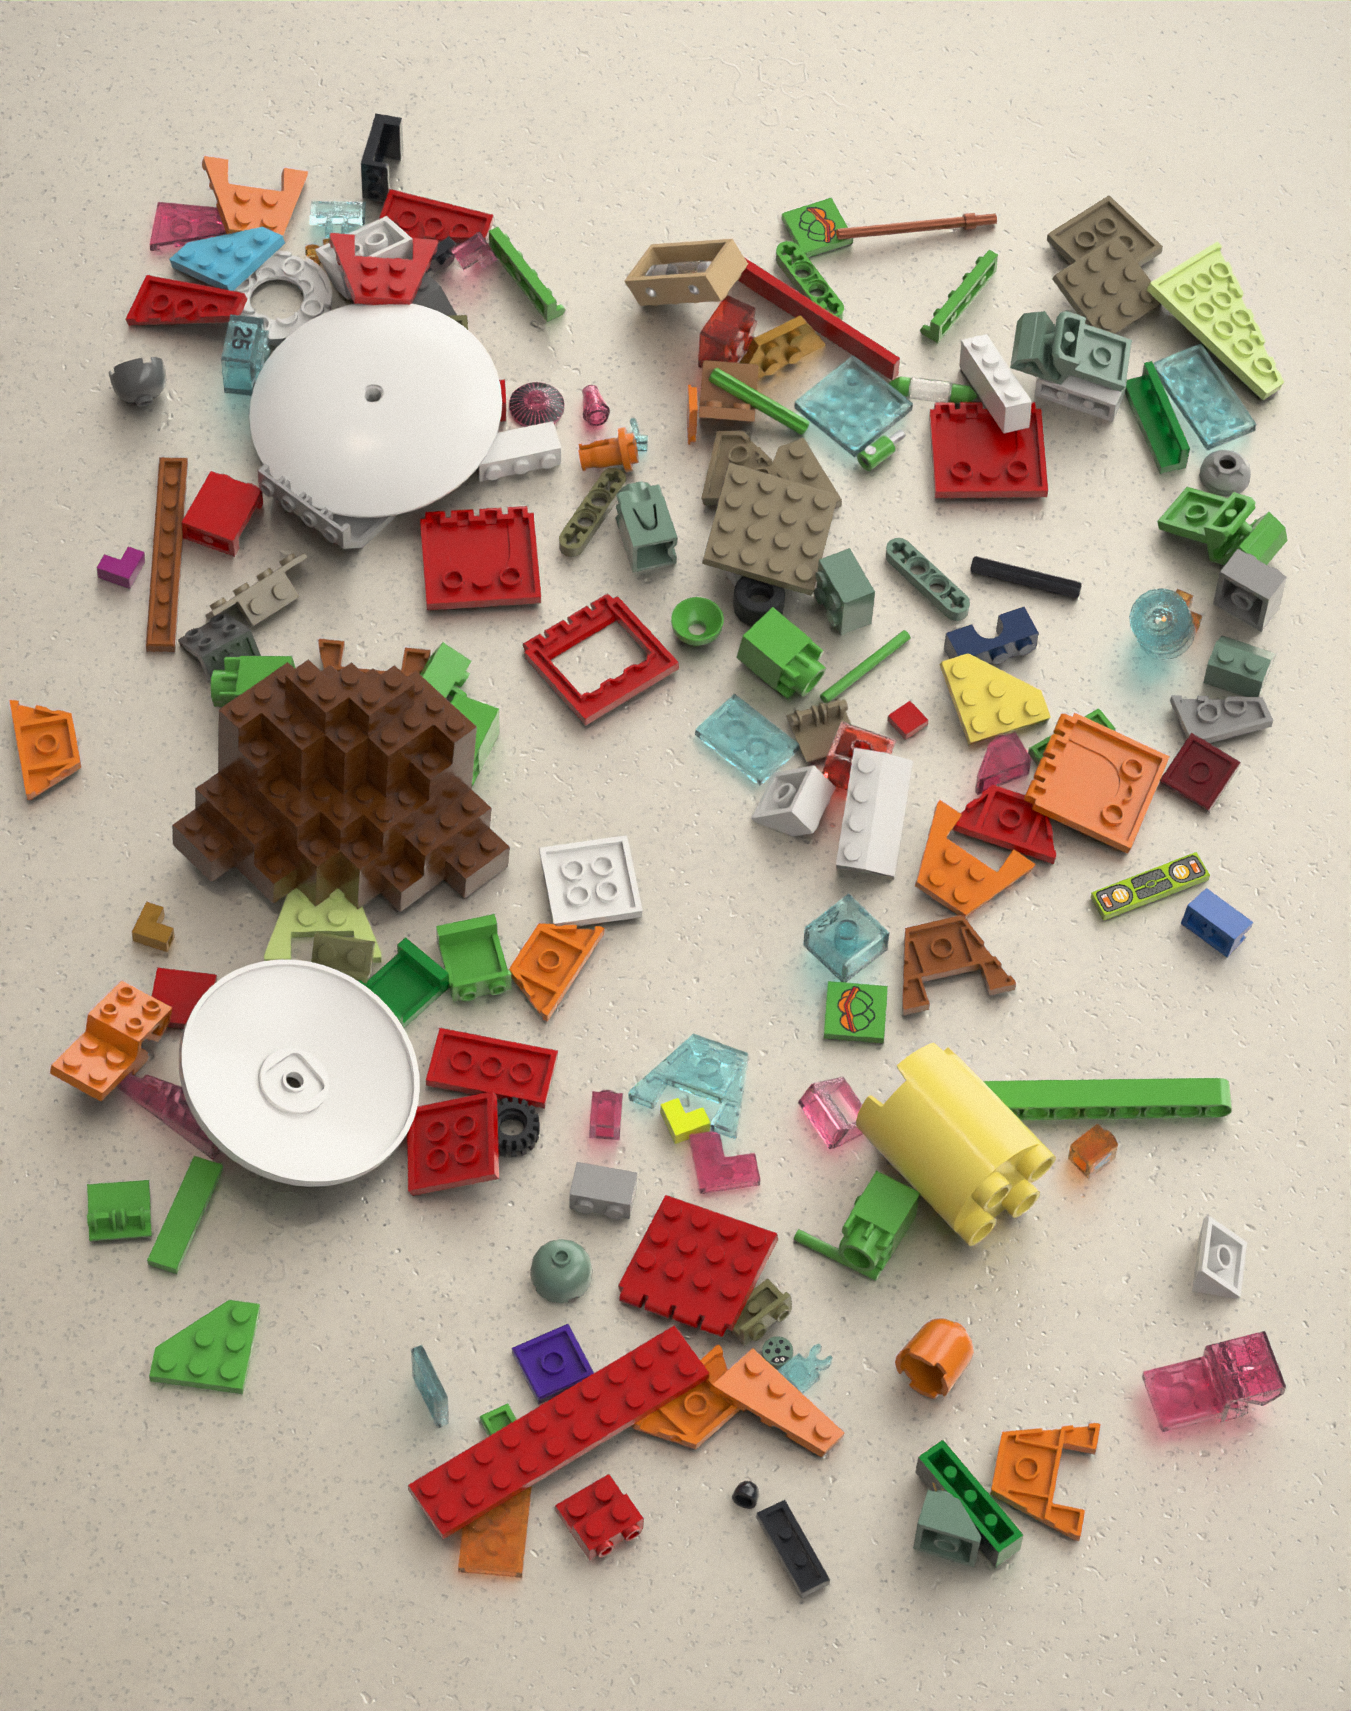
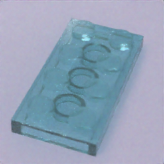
M1202 344L1153 362L1163 387L1207 451L1256 430L1257 424Z

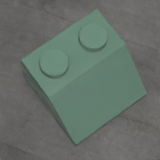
M1222 635L1216 641L1208 661L1203 683L1244 697H1260L1276 653Z
M928 1490L917 1523L913 1549L975 1567L981 1535L961 1501L946 1491Z

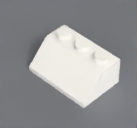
M387 216L349 233L355 234V256L412 260L413 239ZM329 243L315 249L334 288L347 300L352 298L344 280L343 270L336 261L334 249L331 248Z

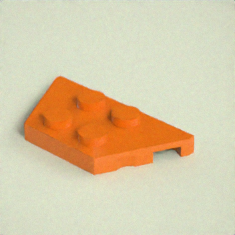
M9 700L27 800H32L81 768L72 713L61 710L52 711L47 707L39 705L31 708L20 705L17 700Z
M539 923L510 966L509 970L512 979L543 1020L548 1022L604 935L603 927L595 926V930L577 929V925L555 926L554 924Z
M719 1344L716 1345L701 1359V1362L710 1373L708 1380L646 1416L631 1427L695 1450L741 1410L732 1405L734 1401L722 1394L717 1396L709 1391L712 1384L729 1370L723 1357L722 1347Z

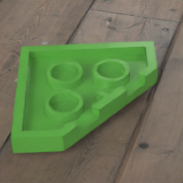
M228 1300L155 1347L149 1374L150 1381L243 1394L260 1314V1304Z

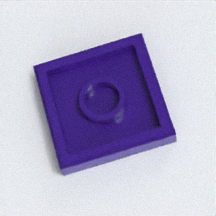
M569 1324L512 1348V1354L538 1405L554 1398L594 1374Z

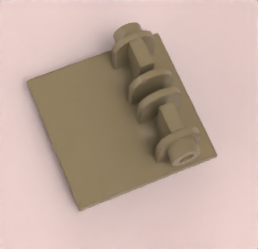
M836 698L833 702L819 703V706L812 705L809 709L795 710L794 713L786 715L806 763L854 750V748H861L846 713L848 704L845 699L840 700Z

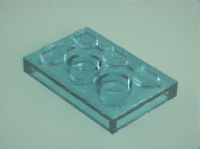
M735 693L695 729V735L759 786L799 751V744Z

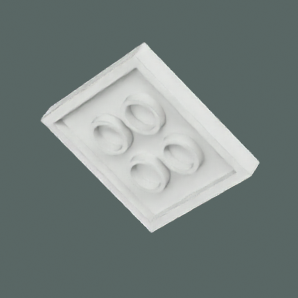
M627 835L539 848L552 921L555 926H583L642 917L643 911Z

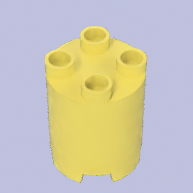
M931 1043L913 1052L896 1065L906 1081L884 1104L872 1095L866 1098L858 1112L856 1127L969 1246H973L982 1241L996 1225L995 1217L1006 1209L1013 1218H1016L1034 1205L1040 1196V1191L1032 1182L1041 1178L1052 1167L1056 1156L949 1047L943 1051L935 1043Z

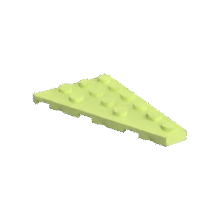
M1216 242L1152 281L1147 291L1256 395L1265 400L1280 390L1284 381L1280 372L1275 367L1276 363L1273 357H1269L1265 350V339L1258 324L1253 319L1254 315L1251 309H1247L1243 302V291L1237 278L1232 274L1230 263L1225 262L1221 254L1222 246Z

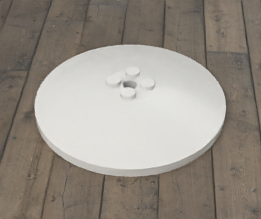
M269 960L250 964L229 973L212 985L198 1001L188 1018L180 1041L179 1074L181 1086L190 1111L207 1137L233 1161L260 1176L277 1182L314 1187L336 1185L361 1177L377 1168L390 1157L404 1139L415 1117L420 1092L419 1071L416 1056L407 1033L390 1008L370 989L354 978L324 965L300 960ZM286 1078H296L300 1083V1088L290 1087L286 1082Z

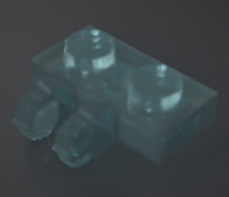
M311 201L310 225L325 227V238H330V233H333V225H341V234H349V227L365 225L366 202Z

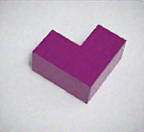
M128 546L121 560L104 554L96 567L98 578L131 589L146 562L145 553Z

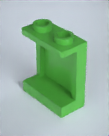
M495 914L436 926L437 944L444 970L449 973V989L453 1002L460 1000L471 1001L476 997L488 994L499 995L512 989V976L510 970L507 969Z

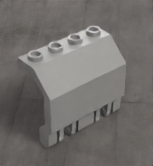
M264 464L257 470L259 488L266 496L275 498L288 512L293 511L302 518L307 526L315 527L323 533L329 542L336 543L343 549L363 548L396 516L357 518L333 514L331 511L328 512L326 507L320 510L312 506V497L306 496L304 491L299 496L292 492L290 481L287 480L285 482V477L282 476L276 480L270 476L267 464Z

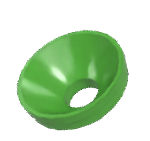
M702 597L687 598L677 604L672 612L671 624L673 632L681 641L687 644L705 645L711 643L722 631L723 613L719 606L709 599ZM699 624L705 628V632L700 635H694L690 633L689 627Z

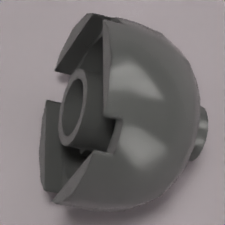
M151 357L152 362L143 363L142 358H137L113 367L114 373L109 371V377L115 393L121 400L128 403H136L138 407L152 404L153 399L158 397L165 388L167 379L163 360L158 357Z

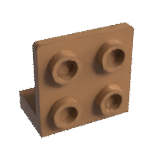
M703 361L699 417L755 422V408L709 382V376L715 368H719L757 391L759 366L746 363Z

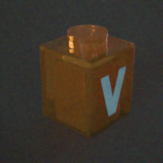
M1097 1123L1070 1145L1068 1159L1090 1179L1116 1158L1119 1144L1110 1131L1104 1130Z

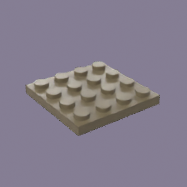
M729 462L702 564L812 596L817 581L815 573L818 572L819 559L823 557L838 495Z

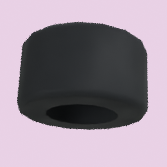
M742 576L737 581L734 589L733 607L740 621L753 626L772 607L783 614L785 605L784 588ZM761 595L765 596L769 600L763 603H757L750 600L749 598L752 596Z

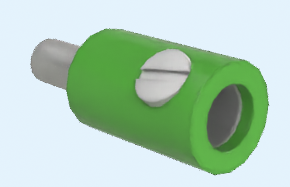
M899 429L889 438L882 435L857 455V460L861 467L866 471H871L895 452L894 445L905 438V433Z

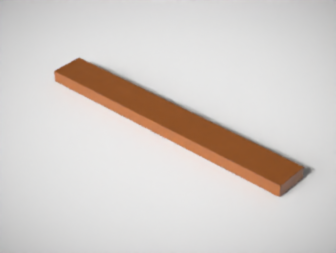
M159 457L146 652L176 651L183 549L181 522L185 517L188 458Z

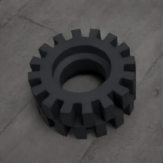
M513 1097L512 1103H508L507 1098L502 1099V1105L497 1102L498 1150H501V1156L506 1157L507 1152H511V1158L517 1157V1151H520L522 1156L527 1154V1148L532 1150L535 1147V1142L537 1143L539 1139L540 1122L538 1113L535 1114L533 1105L528 1108V1101L524 1099L521 1104H518V1098ZM506 1120H518L523 1124L524 1129L520 1134L507 1135L501 1131L500 1126Z

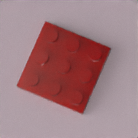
M493 1091L417 1106L415 1117L407 1132L408 1191L412 1196L499 1179L497 1096Z

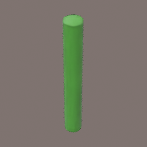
M800 1229L797 1230L794 1236L795 1241L877 1281L881 1274V1270L876 1267L872 1271H861L849 1265L841 1257L840 1249Z

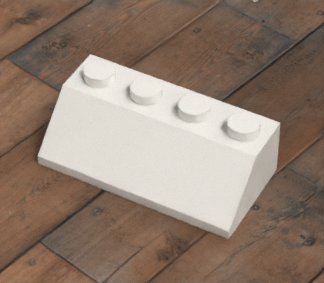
M854 748L836 868L895 877L913 760L884 752Z

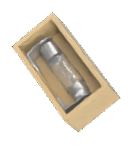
M733 239L651 244L624 282L640 306L719 302L726 298L728 291L741 277V273L748 263Z

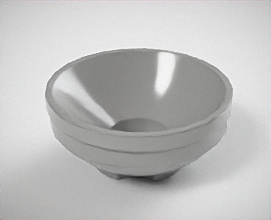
M1218 450L1212 452L1204 459L1200 467L1199 476L1203 486L1208 491L1219 496L1228 497L1233 492L1240 494L1248 487L1251 469L1248 461L1239 453L1230 450ZM1231 460L1235 467L1229 470L1224 469L1220 466L1219 462Z

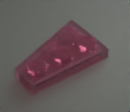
M158 202L149 244L150 251L160 250V246L174 244L175 247H181L185 245V242L226 235L217 207Z

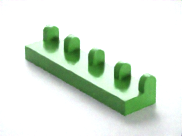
M499 227L490 230L489 249L545 321L549 322L563 315L566 311L562 304L557 305L556 299L552 296V291L545 287L538 278V273L535 269L530 268L523 259V254L512 245L509 236L504 234Z
M988 250L983 257L979 256L977 258L974 269L970 273L964 274L961 285L956 291L952 290L948 294L949 299L941 309L937 308L934 311V318L931 320L930 326L923 325L920 332L922 335L937 343L940 342L995 274L998 262L997 253Z

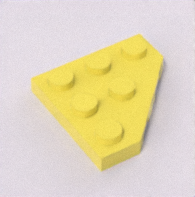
M969 653L942 661L939 664L968 745L1035 725L1051 718L1041 690Z

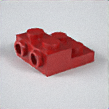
M610 1474L555 1505V1511L589 1561L596 1556L601 1558L608 1555L615 1548V1545L623 1540L628 1542L635 1539L642 1532L644 1526V1518L627 1493L624 1495Z

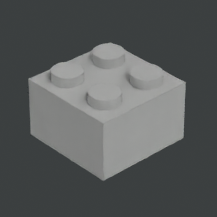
M1237 549L1220 571L1213 604L1262 632L1280 608L1287 576L1283 575L1278 569L1269 567L1257 560L1255 556Z

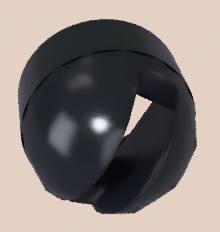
M752 1481L740 1482L734 1490L732 1500L742 1508L752 1509L758 1502L759 1488Z

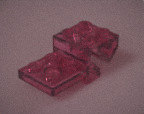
M1265 1331L1205 1346L1203 1357L1143 1371L1142 1374L1144 1385L1162 1433L1218 1418L1221 1423L1243 1417L1248 1414V1403L1265 1406L1284 1395L1286 1384Z

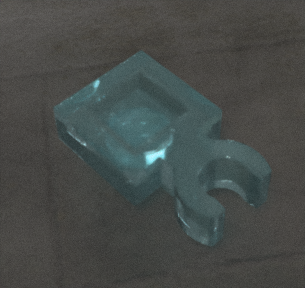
M816 1344L810 1349L809 1357L805 1359L798 1353L777 1371L803 1394L820 1380V1374L817 1370L823 1371L828 1369L832 1364L833 1357L829 1355L824 1360L817 1359L816 1355L821 1352L822 1346Z

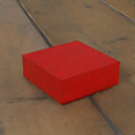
M911 701L890 713L887 721L905 740L928 726L929 721Z

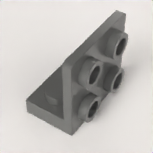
M227 613L212 617L210 622L199 628L187 631L185 636L178 639L181 647L199 658L210 684L214 670H225V657L261 656L251 629Z

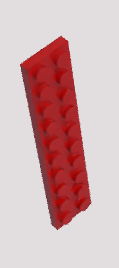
M674 1325L410 1483L408 1491L443 1540L708 1380L710 1373Z

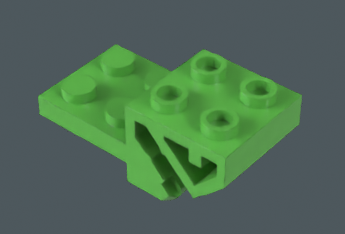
M1186 487L1157 521L1159 530L1206 543L1210 561L1226 565L1237 549L1255 556L1257 560L1268 565L1288 541L1285 526L1270 512H1267L1259 519H1255L1249 525L1245 520L1255 510L1256 502L1252 497L1235 492L1229 498Z

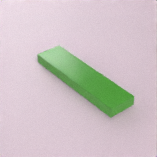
M194 1155L147 1259L148 1265L175 1274L178 1273L223 1172L222 1164Z

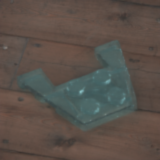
M693 1033L630 1089L628 1099L629 1101L654 1109L666 1086L669 1085L721 1105L710 1123L711 1131L736 1140L749 1062L748 1053Z

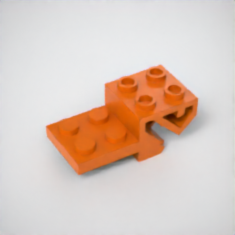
M121 980L88 1013L85 1032L51 1065L50 1074L102 1101L129 1073L134 1076L145 1065L149 1058V1052L141 1048V1044L145 1039L159 1043L170 1022L172 1007Z

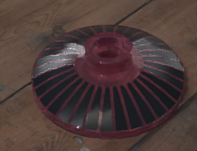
M532 382L520 386L512 393L509 400V412L512 418L523 427L552 421L555 424L562 417L565 408L561 393L555 387L541 382Z

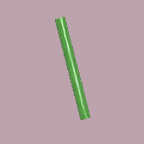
M903 630L820 694L821 700L825 704L832 701L911 639L909 633Z

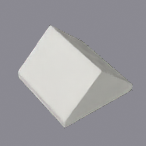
M1210 1216L1204 1217L1199 1235L1192 1291L1235 1299L1240 1298L1247 1242Z

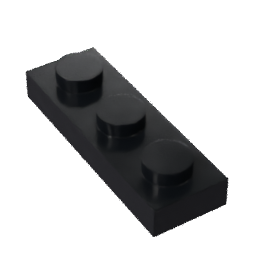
M782 1500L757 1512L756 1518L800 1597L803 1598L830 1585V1578L786 1500Z

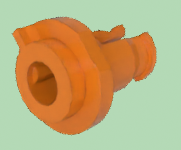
M625 427L618 428V437L594 441L587 445L578 444L582 471H586L588 468L623 465L627 473L633 471V464L639 463L634 433H627Z

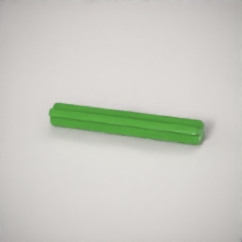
M715 368L709 376V382L750 404V406L798 434L803 435L809 427L810 422L719 368Z

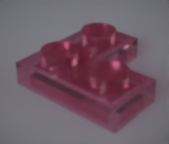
M719 1130L689 1135L700 1194L760 1186L761 1179L755 1153L725 1157Z

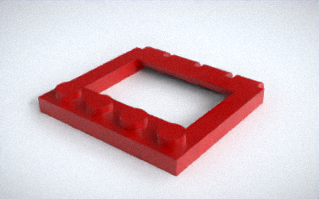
M608 593L590 603L592 610L585 606L568 616L567 620L570 625L565 620H562L544 631L546 639L541 634H538L522 644L525 650L524 656L528 663L585 726L679 670V662L618 596L612 598ZM617 621L648 654L647 659L638 665L632 664L625 668L623 674L615 679L609 678L602 682L600 688L591 693L586 692L581 695L550 660Z

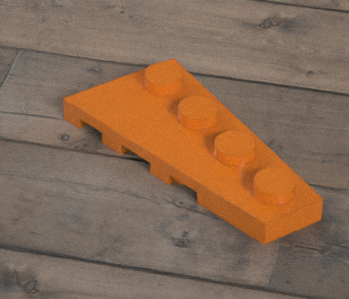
M753 1348L713 1383L709 1390L717 1396L722 1394L734 1401L732 1405L742 1411L747 1409L761 1417L760 1421L769 1427L773 1425L786 1432V1437L820 1457H823L845 1434Z

